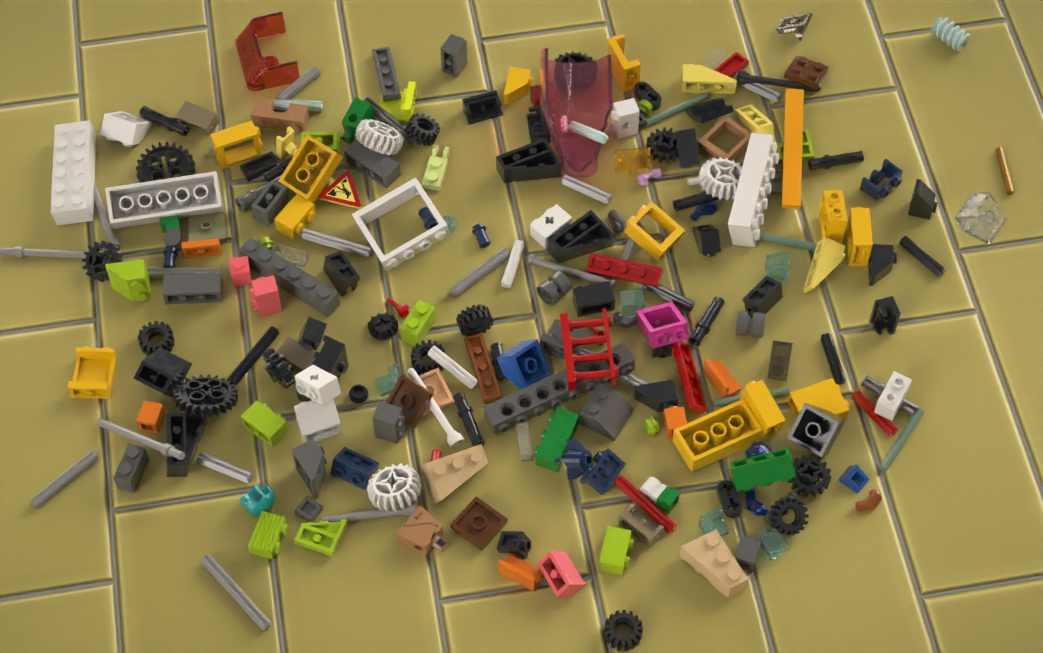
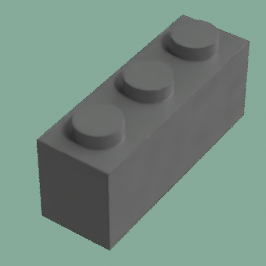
M357 139L344 151L346 163L386 189L401 175L400 164L397 160L370 150V148L360 144Z
M221 273L163 275L162 295L165 305L222 302L223 282Z

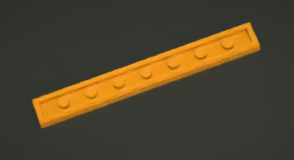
M786 89L781 208L800 209L804 90Z

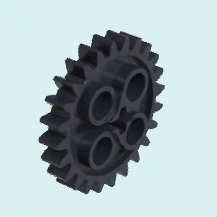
M166 141L165 146H162L161 142H159L157 148L152 145V150L150 151L146 148L147 154H140L142 160H137L139 166H136V171L138 172L136 176L139 179V183L155 181L157 178L166 179L162 156L165 157L170 178H175L173 177L175 174H181L178 177L196 173L194 167L196 165L192 154L189 155L188 149L183 150L182 145L177 148L175 142L172 146H169L168 141Z
M201 374L199 378L192 376L191 380L185 378V382L180 381L179 385H175L173 402L176 407H180V411L186 410V414L192 412L193 416L200 414L201 417H204L205 414L209 417H212V414L219 416V412L226 414L227 410H232V406H236V402H238V389L235 388V384H231V381L225 382V378L218 379L217 375L211 378L210 374L207 377H203Z

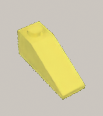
M683 64L682 92L735 94L736 79L702 65Z
M750 104L735 109V113L744 129L749 130L751 133L771 134L775 142L773 122L753 105Z
M827 237L817 242L804 285V293L814 289L843 261L845 257L844 245Z

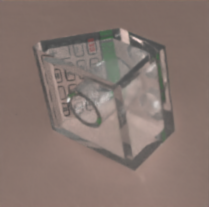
M988 191L972 193L955 219L965 233L986 244H990L1007 220V217Z

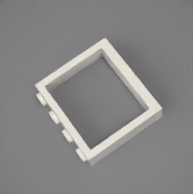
M416 177L352 214L357 226L385 271L397 267L398 264L413 258L415 254L428 249L434 243L444 240L443 238L450 235L447 224ZM420 195L438 222V225L384 256L365 225L413 197Z

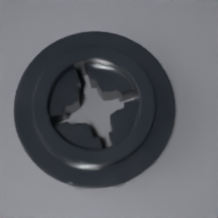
M387 312L385 314L378 313L374 317L371 316V320L368 322V331L376 339H390L398 331V320L395 319L394 315H389ZM381 321L386 324V330L380 326Z

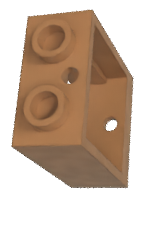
M724 116L698 141V153L710 161L712 158L718 159L721 157L722 159L727 158L735 162L747 151L751 132L738 125L734 120ZM723 130L740 140L728 154L711 143Z

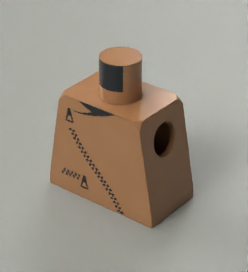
M421 505L396 533L397 543L423 555H428L433 548L442 553L448 546V542L442 539L444 534L443 526Z

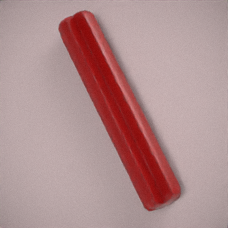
M858 390L852 395V400L890 437L897 433L898 428L889 419L874 413L876 406L861 391Z

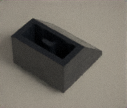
M159 347L142 360L134 379L173 398L175 385H179L180 381H184L192 363Z

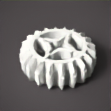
M372 119L361 120L355 133L356 139L360 144L376 151V153L379 152L387 155L398 154L404 140L403 135L398 130H395L394 127Z
M719 157L718 159L712 158L711 161L707 160L699 172V185L702 186V190H706V194H712V197L716 196L719 199L725 198L726 200L731 198L734 200L742 167L740 163H735L734 160L730 161L727 158L722 159Z
M400 463L398 466L394 464L391 467L385 466V469H378V474H372V479L368 480V497L375 508H379L380 511L386 510L390 512L394 510L396 512L400 508L404 510L405 506H411V501L416 502L417 497L421 495L422 484L420 476L409 465L403 466Z

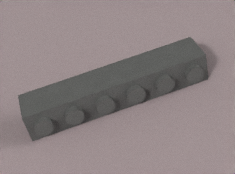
M251 237L238 249L240 257L248 256L249 265L252 270L263 277L274 275L277 286L326 317H329L340 305L337 291Z

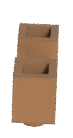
M255 99L250 116L255 127L287 131L288 127H291L295 133H301L306 131L309 110L308 105L290 103L289 109L286 112L276 113L273 101Z

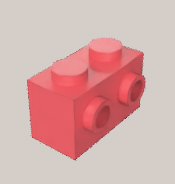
M274 275L251 281L253 288L249 289L254 311L258 310L260 317L282 312Z
M550 551L537 563L557 597H573L585 585L566 551Z

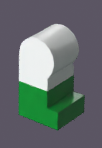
M652 476L639 489L653 504L667 514L679 502L680 492L675 488L670 489Z

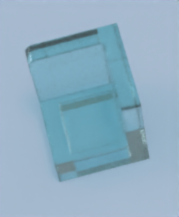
M785 251L767 255L765 263L767 275L776 281L788 279L791 266Z
M642 289L621 291L619 293L622 306L621 313L624 317H629L635 314L636 311L645 309Z
M395 364L388 366V375L375 379V384L381 397L392 392L400 377Z
M722 508L700 516L699 527L704 535L716 529L720 536L729 533V529L723 520L724 511Z

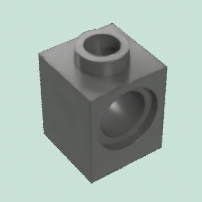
M741 536L735 559L741 569L751 572L754 570L761 544L760 541L753 537Z

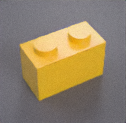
M296 194L274 219L276 230L294 240L298 235L302 234L307 224L315 219V204Z

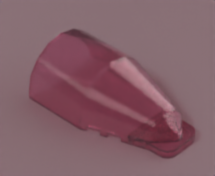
M544 48L539 54L540 108L561 161L562 171L568 176L591 177L598 169L597 158L602 143L572 132L568 129V125H570L571 121H575L604 133L605 128H607L609 114L613 108L611 55L585 63H561L549 60L548 48Z

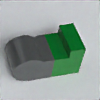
M178 215L159 218L162 232H166L164 237L166 247H175L177 252H180L183 240Z

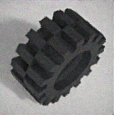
M416 113V115L413 114L410 117L405 133L409 139H413L412 142L415 143L417 141L418 145L423 143V146H427V144L430 146L434 144L440 132L438 122L435 123V119H430L431 116L429 115L426 117L423 113L421 116L419 113Z
M478 304L477 307L476 305H472V308L467 307L456 318L462 335H466V337L482 332L486 333V329L490 330L494 322L489 308Z
M154 321L153 325L149 322L148 327L146 325L142 326L143 330H139L138 342L146 356L152 354L159 347L169 352L172 351L175 339L172 329L168 324L165 325L162 321L158 324V321ZM160 335L164 337L159 343L153 344L149 342L154 336Z
M423 340L421 345L417 343L416 348H412L411 364L418 375L438 367L441 372L443 371V367L436 361L425 363L421 360V357L427 355L433 346H436L445 353V349L442 348L441 344L438 345L437 341H434L432 344L431 340H428V343H425Z
M780 498V500L774 502L775 505H771L770 508L773 510L772 512L769 511L768 515H771V518L768 519L769 522L773 523L771 527L775 528L776 532L794 535L799 534V530L803 531L805 529L803 525H807L808 521H805V518H809V514H805L808 510L807 507H803L805 505L803 502L793 498ZM788 508L792 509L795 513L794 521L791 524H786L782 520V514Z
M617 610L615 615L613 613L610 614L604 629L606 642L608 644L611 643L613 649L616 646L617 651H621V648H624V651H628L629 647L632 650L635 648V644L638 646L643 631L642 622L638 620L639 617L637 615L633 616L632 611H629V614H627L626 610H622V613ZM620 624H626L631 628L632 632L627 637H621L617 635L616 627Z

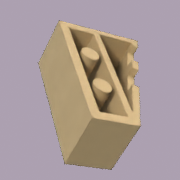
M482 444L421 465L434 504L443 500L488 464Z
M717 529L681 546L679 558L694 567L698 574L701 573L709 580L708 582L728 599L746 590L748 578Z

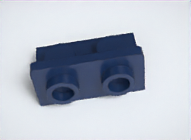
M344 447L333 458L331 475L365 490L368 486L369 478L378 470L379 462Z
M609 448L602 452L598 451L594 455V462L591 468L582 474L583 477L579 481L582 484L587 482L601 495L606 493L626 465Z

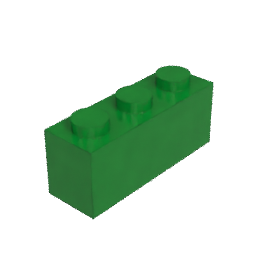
M560 407L556 408L555 413L550 414L548 420L549 427L543 430L541 445H537L533 456L536 457V465L555 472L559 471L562 463L555 462V458H563L565 452L568 451L567 439H573L579 425L580 414Z
M789 448L730 462V470L737 491H750L753 487H766L773 484V482H786L796 477L795 466Z

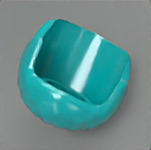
M267 484L264 485L265 487L255 485L240 498L243 507L251 515L260 516L262 511L268 512L272 508L275 495Z

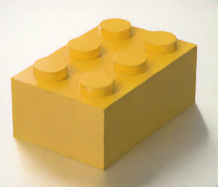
M307 134L279 179V182L305 199L315 203L318 195L323 191L343 156Z

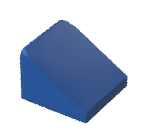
M858 465L849 466L838 480L854 492L859 493L869 481V478Z

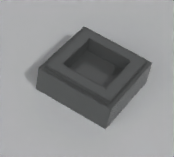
M306 496L294 512L305 521L313 522L323 510V506Z

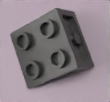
M555 319L548 334H542L540 347L542 352L565 360L560 320ZM582 328L573 329L570 332V337H574V339L589 337L590 331ZM585 345L575 346L572 349V354L580 355Z

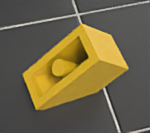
M509 67L504 91L505 106L528 94L529 87L533 86V77H530V69Z

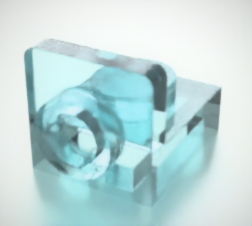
M765 528L757 533L758 537L756 540L761 542L760 545L770 561L789 550L776 528L770 530Z

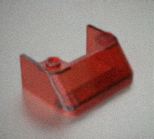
M283 12L253 18L235 40L246 85L251 91H260L291 84L300 77L297 61L279 65L278 59L274 56L262 57L257 40L258 38L286 33Z

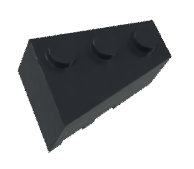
M543 138L496 156V170L504 183L561 177V162L547 139Z
M590 210L549 239L547 251L558 263L611 247L616 236Z
M324 335L322 339L324 345L320 353L315 352L313 357L316 360L313 365L336 376L339 381V377L347 371L349 366L346 347L344 343ZM296 389L299 400L303 402L312 401L309 397L300 394Z
M166 413V443L185 453V457L182 460L173 456L167 457V477L188 476L206 426L207 414L201 417L200 414L193 416V413Z

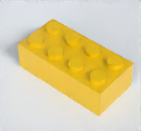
M741 399L674 429L672 442L692 473L760 442L763 428L745 400Z

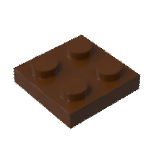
M796 55L785 71L784 78L817 90L828 73L829 67L820 62H814L806 57Z
M401 374L386 403L401 407L405 417L404 423L411 428H416L434 394L407 375Z
M476 496L450 524V528L483 551L507 524L508 519Z

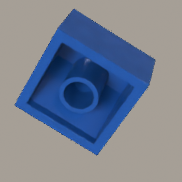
M538 339L521 341L497 357L503 375L519 389L528 387L551 375Z

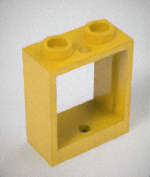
M252 120L210 134L215 157L221 170L262 156L261 148H263V143L260 138L261 133L258 126H254ZM249 139L253 140V142L239 146L228 151H224L225 147Z
M824 191L818 215L821 239L827 237L840 244L843 242L847 225L843 191Z
M651 201L647 206L643 205L637 211L638 215L636 217L631 216L626 222L627 228L624 233L658 261L681 238L685 230ZM646 215L650 216L670 234L661 244L656 242L637 225Z
M862 207L850 208L845 229L848 266H867L873 246L870 209Z

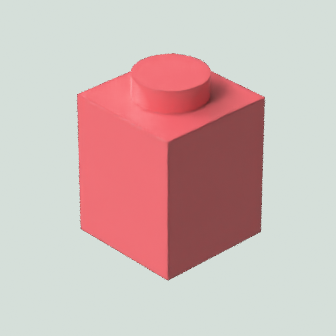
M248 256L230 258L229 265L233 286L252 284Z

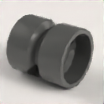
M556 271L548 277V280L543 281L537 286L536 290L539 297L547 305L553 306L561 299V296H565L572 290V284L564 273Z
M738 310L735 335L746 336L750 333L752 337L762 338L765 313L754 312L751 315L749 311Z

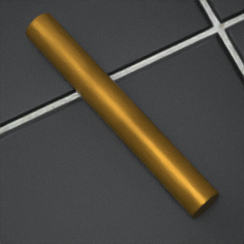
M998 147L995 151L1007 195H1012L1014 190L1002 147Z

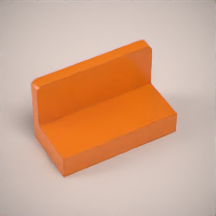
M186 238L181 242L184 259L222 255L219 238L190 242L189 238Z
M709 359L704 361L703 372L722 398L732 397L740 393L741 387L720 359L713 363Z
M509 553L504 561L500 560L498 562L499 574L532 591H535L544 576L540 569Z

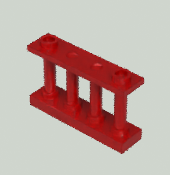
M606 308L602 309L603 318L572 322V320H568V313L560 314L569 391H577L576 383H580L581 380L611 377L612 386H616L619 371L618 366L614 367L609 327H612L611 315L607 316ZM604 326L605 335L575 339L570 337V332L573 329ZM606 343L607 352L572 354V349L575 346ZM609 361L610 369L582 373L574 370V366L578 365L577 363Z

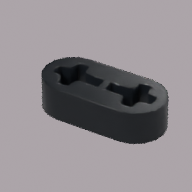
M638 82L635 84L634 95L639 101L644 99L650 102L653 106L652 110H657L661 107L662 98L660 94L648 83Z
M728 480L720 482L717 487V496L725 515L729 518L739 517L743 505L734 483ZM723 488L730 490L729 496H727V493L723 491ZM730 502H732L733 507H737L736 511L730 508Z

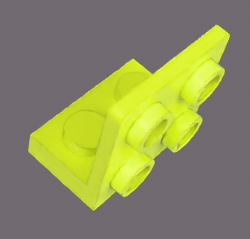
M409 81L408 88H405L404 92H400L401 99L383 102L382 93L380 96L379 105L399 122L408 123L414 113L417 90L416 82Z

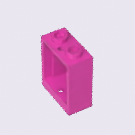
M673 302L636 311L638 328L652 349L689 339L687 322ZM674 322L673 324H670V325H666V326H662V327H658V328H654V329H653V327H657V326H660V325H664V324H668V323Z

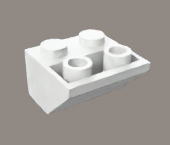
M334 399L324 405L312 400L309 402L304 401L294 406L298 428L304 443L312 438L316 442L342 433Z

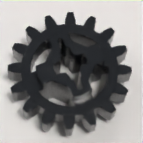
M663 127V131L656 129V134L651 132L650 137H647L646 150H648V155H653V160L658 158L659 163L665 160L668 164L669 160L676 162V157L679 158L678 148H676V134L672 132L673 128H670L669 131H666L665 127Z
M101 241V245L98 242H94L95 247L89 245L90 251L84 252L86 258L82 259V261L86 265L82 268L88 270L86 275L92 276L91 279L95 281L97 279L100 282H104V279L110 281L105 264L123 262L119 260L123 254L117 253L119 248L114 247V244L110 242L107 244L106 241ZM104 249L108 250V251H104L103 253L99 252L100 250H104Z
M271 348L264 352L262 355L266 363L264 368L274 382H279L283 388H288L294 384V376L291 374L293 368L286 360V357L283 354L279 355L277 351L275 352Z
M804 454L801 460L796 457L794 466L795 471L798 470V473H796V477L787 481L792 483L791 489L797 488V494L805 492V497H808L809 493H812L813 497H816L817 492L823 494L824 489H828L832 477L830 476L831 469L826 468L827 462L820 463L821 458L818 457L815 460L813 455H810V458H806Z

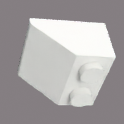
M122 111L104 114L100 135L106 136V139L116 142L118 140L124 146L133 147V145L141 143L152 126V121Z

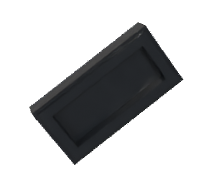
M270 151L241 164L240 169L249 182L262 176L264 172L275 167L276 163L280 164L273 151Z

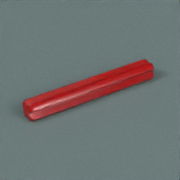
M623 475L615 478L614 484L658 525L663 526L668 534L675 531L677 525Z

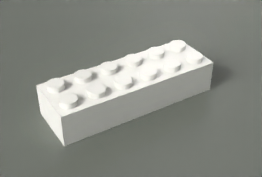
M90 120L55 125L50 213L57 226L93 221L96 131Z
M751 133L728 221L733 245L755 247L756 240L760 238L759 227L763 225V211L767 209V195L771 193L772 188L770 182L775 177L774 166L779 161V153H776L777 143L774 142L773 135Z
M216 171L105 188L109 220L113 229L160 222L159 218L178 215L179 219L188 218V216L224 212L219 178Z

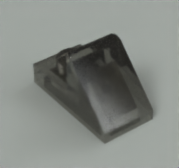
M812 13L783 17L776 29L779 35L794 32L799 41H801L810 23Z
M773 340L767 379L787 382L792 343Z

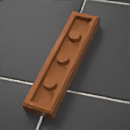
M479 333L464 337V343L478 381L477 384L484 405L502 399L503 395L483 334Z

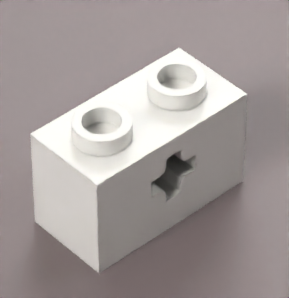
M634 98L613 103L610 127L611 131L615 132L617 139L638 134L640 111Z
M556 204L554 207L547 209L540 218L534 219L531 222L530 236L546 249L549 239L572 224V217Z
M314 365L295 375L297 391L322 405L341 394L337 377Z
M894 371L877 401L874 413L893 421L909 391L912 379Z

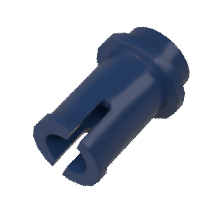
M423 207L419 210L418 215L422 218L426 229H431L438 225L428 207Z
M481 223L474 225L472 233L476 236L479 247H488L491 242L487 236L486 227Z
M171 246L166 247L163 251L165 256L163 268H175V260L178 256L177 249Z

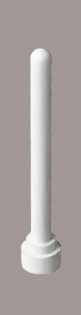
M409 368L407 372L410 378L426 388L415 369ZM432 397L428 406L447 433L448 444L452 449L460 446L465 439L461 433L453 430Z

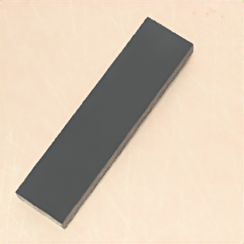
M390 48L372 49L383 102L401 99Z

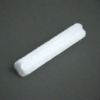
M515 240L501 281L503 288L509 289L512 286L524 249V241Z
M433 346L428 351V355L468 388L472 389L478 381L475 377L436 346Z

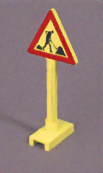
M291 127L287 128V135L284 138L279 135L276 137V156L280 160H283L288 154L294 156L298 150V147L294 144V130ZM349 170L343 173L337 180L331 177L327 182L329 187L318 195L319 200L361 209V203Z

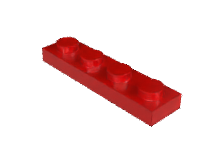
M591 253L586 272L658 288L663 269L661 267Z
M681 341L672 343L673 356L678 367L677 371L680 375L686 405L689 410L702 414L707 411L690 345Z

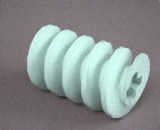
M943 17L938 18L931 28V33L941 39L942 42H947V45L952 46L953 50L961 51L967 45L971 34L968 33L964 36L965 30L962 29L959 32V25L953 28L955 22L952 21L948 24V17L942 20Z

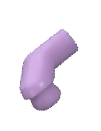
M660 168L643 171L637 178L639 185L645 186L648 185V179L660 178Z

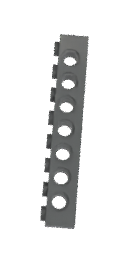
M623 342L612 347L613 362L618 366L619 377L628 375L635 370V359L626 344ZM608 360L577 363L578 365L574 366V370L579 371V373L610 369ZM566 369L484 406L485 417L495 434L504 433L512 426L523 424L528 419L540 416L551 408L560 407L564 402L570 399H577L587 391H594L599 383H611V377L582 380V382L576 383L577 391H569ZM558 388H564L565 390H563V391H558L557 389H558ZM541 396L547 397L546 399H540ZM524 404L530 405L529 407H522ZM507 412L512 413V414L509 415V416H505V415H504V414L507 413Z

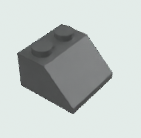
M599 383L580 412V424L615 441L632 414L633 408L616 390Z
M312 438L292 449V454L297 472L313 497L317 498L326 475L325 464H327V461L324 457L325 451L320 443L316 444Z

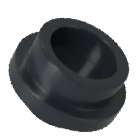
M360 384L354 385L349 391V398L354 403H363L369 396L367 388Z

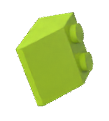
M144 259L105 264L114 290L131 301L151 299L150 278Z

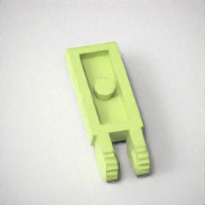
M434 144L432 156L429 158L422 181V188L440 191L448 165L450 147L445 146L442 158L437 157L439 145Z

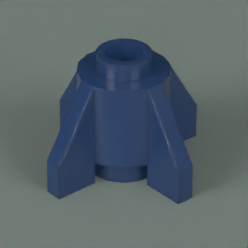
M567 439V449L570 450L565 452L563 458H555V462L564 463L565 466L570 468L567 469L568 479H577L591 468L593 455L576 439Z

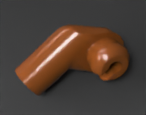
M872 489L866 501L855 503L856 511L875 510L882 499L881 493L876 489Z

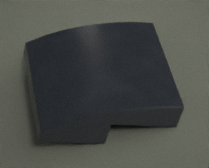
M715 98L685 109L689 117L701 124L734 112L732 105H725L723 98Z

